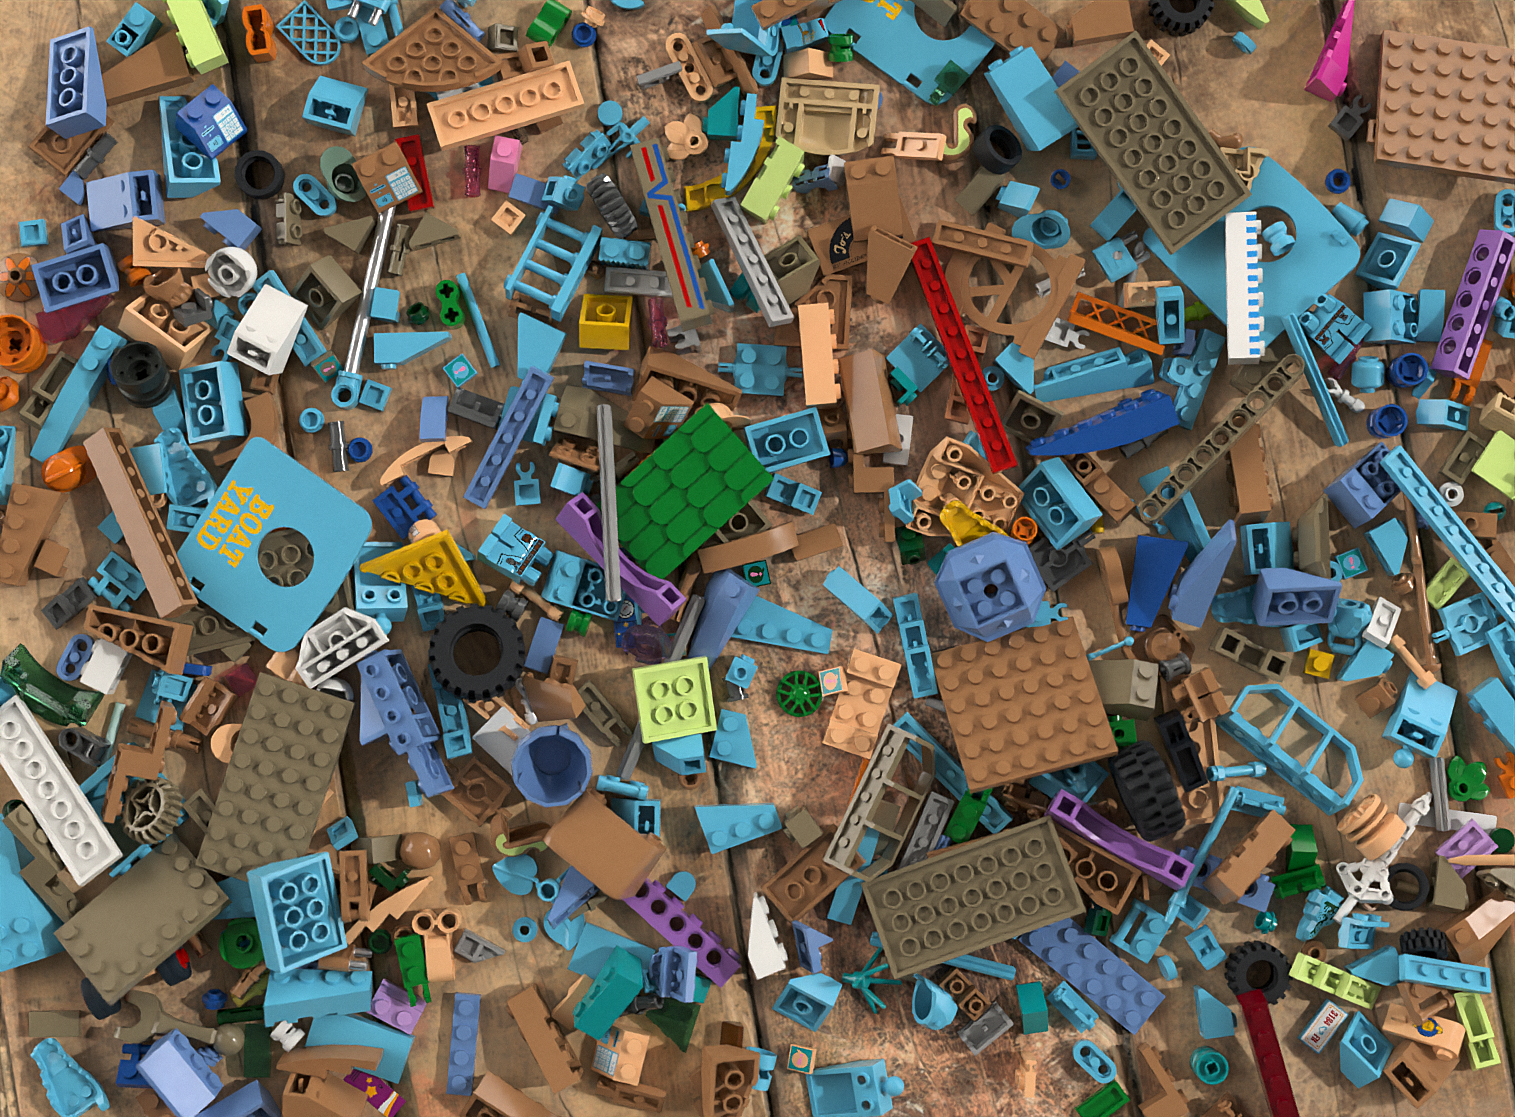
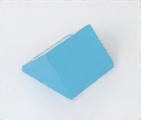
M1378 232L1355 275L1380 290H1395L1400 285L1421 244Z

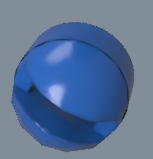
M1058 169L1052 173L1050 180L1055 188L1064 189L1070 184L1071 177L1066 170ZM1058 173L1066 181L1064 185L1055 177Z
M830 449L829 462L831 468H840L847 464L848 455L844 449Z

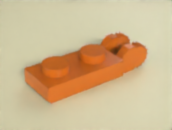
M1483 338L1469 380L1452 378L1451 381L1453 383L1448 395L1449 400H1456L1461 385H1464L1467 389L1463 397V405L1470 406L1483 374L1493 341Z

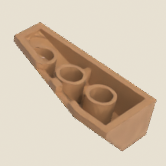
M1053 822L1076 883L1096 904L1118 915L1142 871Z
M1495 889L1470 905L1467 910L1459 912L1436 927V929L1445 933L1447 947L1458 963L1474 965L1486 957L1515 920V902L1507 899L1500 890Z
M727 1044L702 1047L703 1117L742 1116L744 1108H747L750 1102L749 1095L753 1086H756L759 1078V1052Z

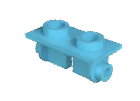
M597 129L595 132L591 131L580 143L585 150L581 152L575 148L564 159L565 162L562 164L577 180L588 173L591 166L600 157H603L612 145L606 136Z
M1240 786L1235 787L1240 792L1230 810L1261 818L1272 809L1279 815H1284L1286 806L1283 805L1285 798Z
M1064 980L1046 997L1081 1034L1086 1029H1092L1095 1025L1094 1021L1099 1017Z

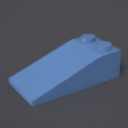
M89 26L51 39L46 126L65 139L106 126L107 103L94 29Z
M1229 519L1182 572L1176 585H1171L1168 592V598H1170L1168 608L1171 609L1173 620L1201 628L1237 542L1233 520Z

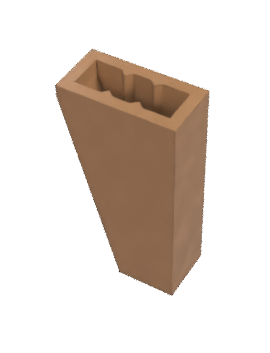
M177 29L170 30L101 74L107 104L113 106L196 82L193 70L185 56L186 46L181 45L176 35V32H179Z

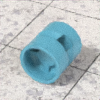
M748 1046L746 1047L747 1050L759 1052L760 1054L759 1078L756 1086H753L752 1089L768 1091L772 1077L769 1071L774 1070L777 1055L765 1049Z

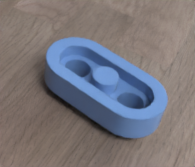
M78 634L70 639L56 667L57 674L61 679L74 681L82 676L80 672L83 665L87 661L89 662L93 655L91 649L95 640L90 635ZM82 642L87 644L85 651H82L80 648ZM70 664L75 666L73 673L68 670Z

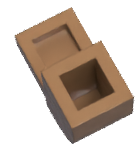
M547 41L525 44L518 52L495 55L503 62L504 67L497 72L499 82L554 65Z

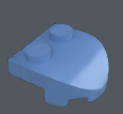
M677 945L660 947L659 952L651 956L649 977L650 980H655L658 987L655 992L660 997H672L684 1003L693 1002L697 952Z

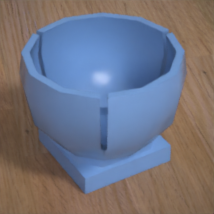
M567 723L559 726L551 725L536 728L519 741L511 759L513 781L527 800L544 807L563 806L572 802L585 791L593 773L591 751L580 736L569 729Z

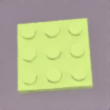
M706 656L632 668L643 743L717 730Z

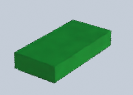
M1113 1079L1076 1106L1075 1110L1081 1117H1109L1129 1102L1130 1099L1118 1082Z

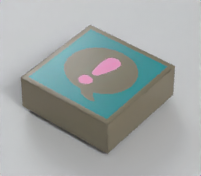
M331 349L310 362L324 383L336 377L338 371H344L345 368Z

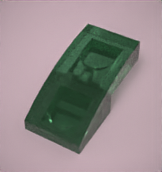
M245 1024V1078H270L272 1061L270 1034L272 1033V1026L265 1027V1024Z

